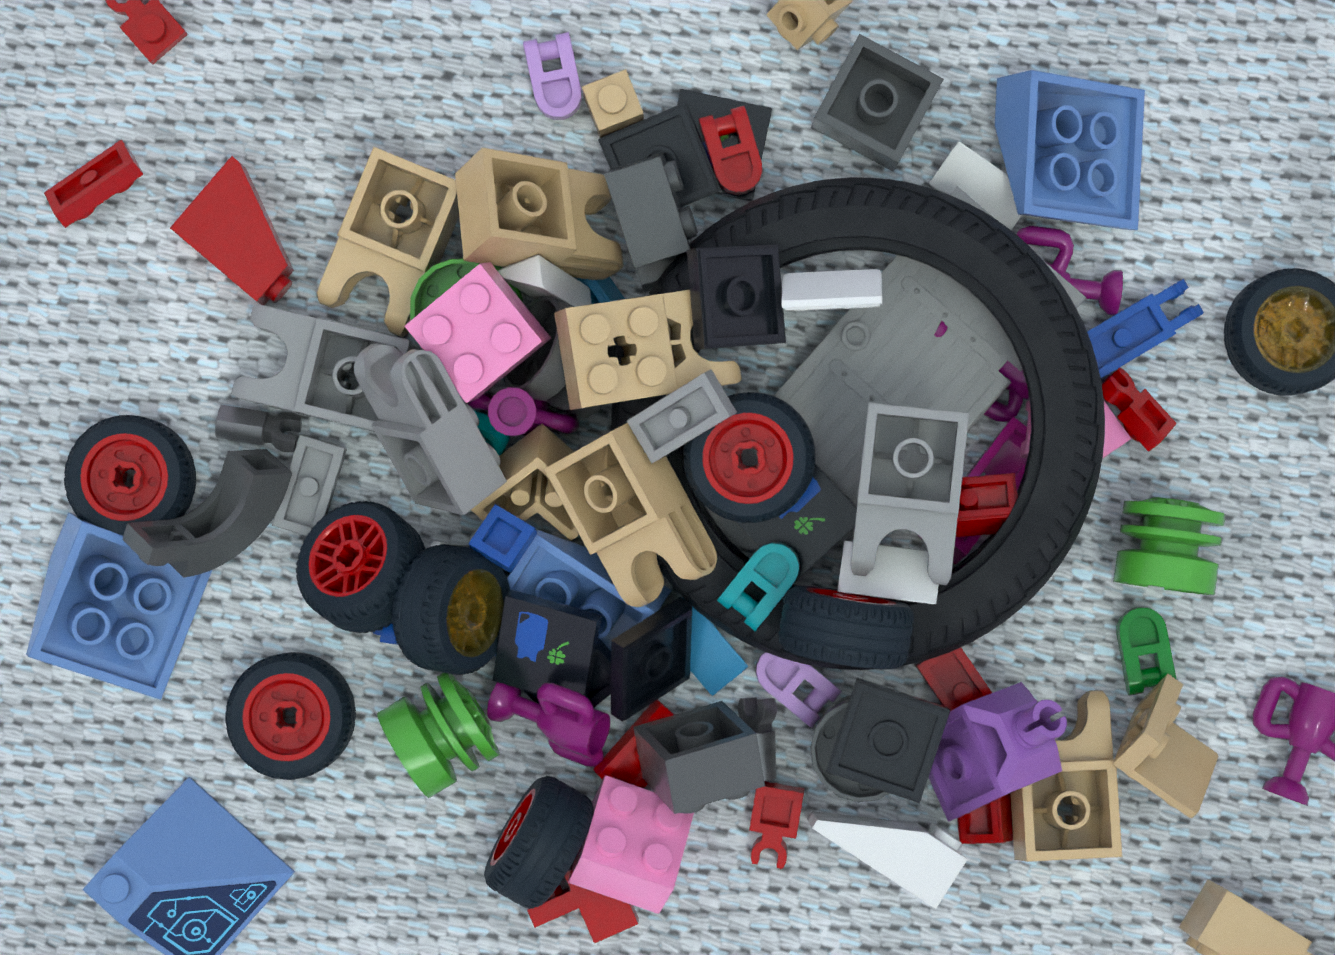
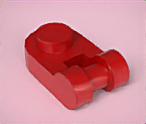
M744 105L730 109L731 114L714 119L713 115L698 119L715 177L721 188L734 195L746 194L754 190L759 184L762 175V161ZM736 132L740 144L723 148L720 137Z

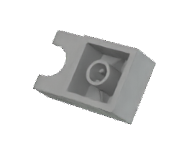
M256 305L252 308L250 320L254 326L259 327L263 331L276 334L283 340L287 349V360L283 369L272 377L263 379L246 376L239 377L234 381L231 394L245 401L375 432L371 425L379 420L360 385L358 384L355 390H350L351 384L345 381V375L347 372L354 373V364L357 356L371 344L394 346L403 355L409 350L415 349L416 345L407 339L269 306Z
M371 344L359 353L354 364V374L379 419L371 426L415 504L465 515L507 482L499 468L501 464L499 455L490 444L485 442L477 427L479 419L476 413L467 403L462 401L437 355L431 351L418 349L409 350L403 355L394 346Z
M868 402L851 558L853 575L866 576L873 570L877 549L883 538L895 530L906 529L918 534L925 542L928 551L927 570L933 583L938 585L948 584L952 573L969 413ZM909 444L919 445L920 454L927 455L928 458L926 466L918 465V473L907 472V465L903 462H898L900 451L908 452Z

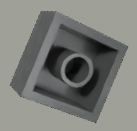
M859 34L819 107L811 128L894 172L944 79Z
M660 153L610 169L604 174L634 268L678 255L691 249V238L697 236L698 230L690 206L681 208L676 192L682 190L683 183L675 160L666 162L664 153Z
M723 701L633 727L643 780L674 814L695 813L703 809L706 804L722 799H740L747 796L751 790L765 786L757 734Z

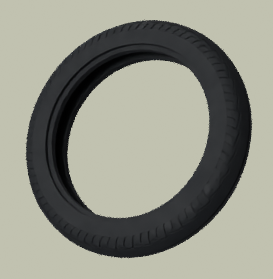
M863 177L813 181L791 186L760 197L721 218L690 243V248L778 245L780 269L802 259L837 251L866 250L908 257L941 271L967 288L987 307L1003 328L1021 363L1027 383L1031 408L1029 453L1024 474L1017 490L1018 498L1008 518L996 534H991L972 554L952 568L951 578L947 585L938 586L936 604L896 600L907 604L914 613L909 654L906 662L901 666L941 656L989 633L1031 600L1060 566L1083 526L1099 479L1105 437V412L1101 377L1085 325L1065 288L1036 252L1001 222L963 200L909 182ZM687 252L679 254L672 261L647 296L690 290ZM692 326V329H691V331H690V335H691V343H692L693 349L695 350V345H694V333H693V326ZM667 395L612 403L611 431L626 424L628 419ZM685 445L666 455L717 553V562L714 570L697 580L681 579L674 573L667 561L657 554L659 568L673 588L686 601L691 603L700 614L735 638L766 653L790 661L823 668L844 670L872 669L819 661L786 651L780 644L778 636L781 630L780 622L783 605L785 604V595L756 631L744 623L746 618L732 606L726 609L717 601L749 561V558L722 532L707 508L696 497L690 487L684 468ZM752 581L744 589V592L758 603L766 594L764 590ZM793 584V585L789 588V590L792 589L794 586H798V585Z

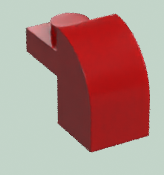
M573 865L570 866V868L568 869L567 873L565 874V878H566L567 883H568V880H569L570 873H571V870H572ZM568 883L569 887L563 890L559 884L544 904L527 909L534 928L579 908L594 944L639 923V917L633 905Z

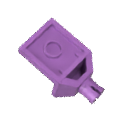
M1020 682L965 703L950 711L929 774V780L948 822L1013 791L1062 771L1055 739L1065 732L1067 719L1064 716L1053 722L1050 720L1052 715L1062 711L1060 705L1052 700L1037 702L1025 685Z

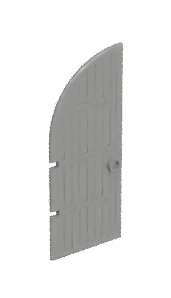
M958 186L950 193L951 196L963 200L990 215ZM896 255L881 272L883 305L877 308L849 309L774 395V397L791 405L805 420L815 445V463L856 506L868 402L969 413L968 433L1011 384V381L1003 376L999 369L1008 360L1019 371H1022L1021 363L1010 339L996 318L977 297L941 271L927 264ZM1046 263L1065 288L1077 309L1086 297ZM943 321L948 327L947 331L942 337H935L934 334L940 322ZM909 444L908 452L900 451L898 456V462L905 463L909 473H918V465L926 466L928 461L927 455L920 454L919 445ZM744 449L742 451L744 465L754 466L758 463L757 451L755 449ZM707 508L718 527L739 550L755 553L760 548L737 522L718 516ZM855 527L834 547L843 545L844 540H854Z

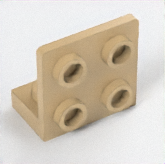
M1167 674L1135 708L1113 765L1123 771L1128 777L1136 780L1162 798L1168 805L1176 808L1187 817L1193 818L1200 810L1218 759V754L1173 723L1181 709V706L1176 702L1183 684Z

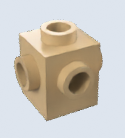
M779 0L766 15L777 27L779 34L798 50L813 40L817 45L827 40L839 28L835 19L853 0Z

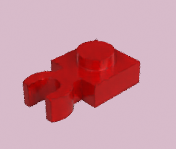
M105 0L115 13L129 17L120 28L152 65L188 35L159 0H150L145 5L142 3L143 0H128L126 3H118L116 0Z
M1120 367L1108 376L1102 384L1103 398L1110 404L1118 407L1121 412L1117 415V418L1123 423L1125 431L1133 440L1140 442L1149 452L1164 440L1177 423L1146 389L1139 392L1135 388V384L1129 374Z
M764 781L765 786L756 789L749 828V831L763 834L755 840L752 846L751 862L758 865L761 851L771 848L778 854L777 868L783 869L787 861L788 849L782 836L794 839L797 837L805 788Z

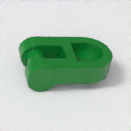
M1135 607L1127 610L1119 618L1116 625V636L1126 692L1130 696L1144 693V688L1156 686L1167 674L1176 679L1167 627L1162 616L1157 611L1145 607ZM1154 653L1155 667L1141 669L1138 656Z

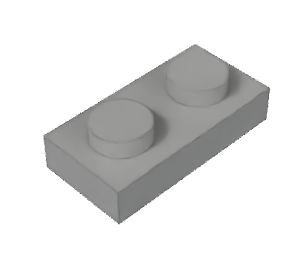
M711 369L628 419L627 423L650 462L654 463L736 414L737 411Z
M299 435L289 467L292 476L284 499L274 516L272 526L307 536L312 530L311 528L324 515L328 514L347 452L346 448Z

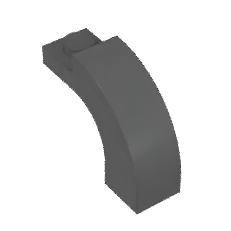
M267 449L228 451L219 480L211 494L201 505L188 514L174 519L127 523L122 540L147 565L164 566L169 563L183 578L208 572L239 555L266 529L284 499L292 472Z

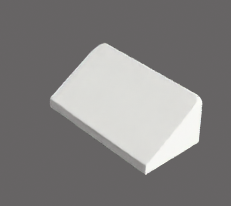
M957 142L928 184L935 190L949 195L958 186L1010 230H1012L1022 216L1018 215L1008 175L961 142Z
M535 255L498 270L506 282L535 300L541 296H552L575 307L591 304L590 288L540 255Z
M878 269L787 273L783 276L782 308L787 312L877 308L883 305L882 273Z
M844 540L838 592L936 604L939 585L934 584L928 575V551L879 545L874 569L866 576L853 575L851 569L853 541Z

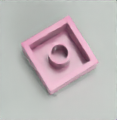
M491 262L477 265L405 325V328L423 350L431 351L438 356L456 390L466 403L482 396L551 339Z
M605 775L592 800L594 809L592 821L575 857L568 883L659 914L674 890L694 813L674 814L655 792Z

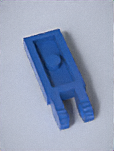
M1184 279L1155 296L1151 293L1087 331L1101 378L1176 334L1175 330L1204 313L1199 304L1196 306L1191 305L1179 312L1177 317L1168 321L1159 306L1168 300H1174L1184 294L1185 290L1189 288Z

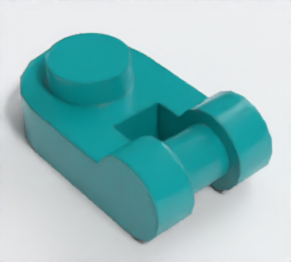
M771 542L764 544L753 554L717 601L726 609L732 606L746 618L744 623L756 631L795 582L800 568L797 554L790 546L784 543ZM751 581L766 592L759 603L744 592V589Z

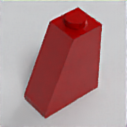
M231 156L173 223L170 229L256 302L265 305L270 299L273 303H276L291 287L292 281L288 277L294 269L247 169Z

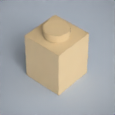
M626 69L582 86L583 97L600 138L644 120L643 110Z

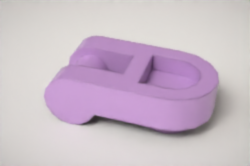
M569 32L555 35L556 40L537 43V39L524 41V51L539 111L553 120H565L572 117L581 105L582 92ZM560 58L562 69L549 72L543 71V61Z
M766 652L761 654L756 663V676L762 687L811 728L820 719L818 712L828 700L834 702L842 692L811 665L783 659ZM805 679L814 689L802 702L792 693Z

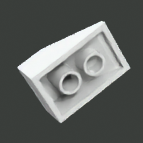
M812 811L807 818L812 829L935 909L968 860L958 850L962 843L933 822L927 830L918 823Z

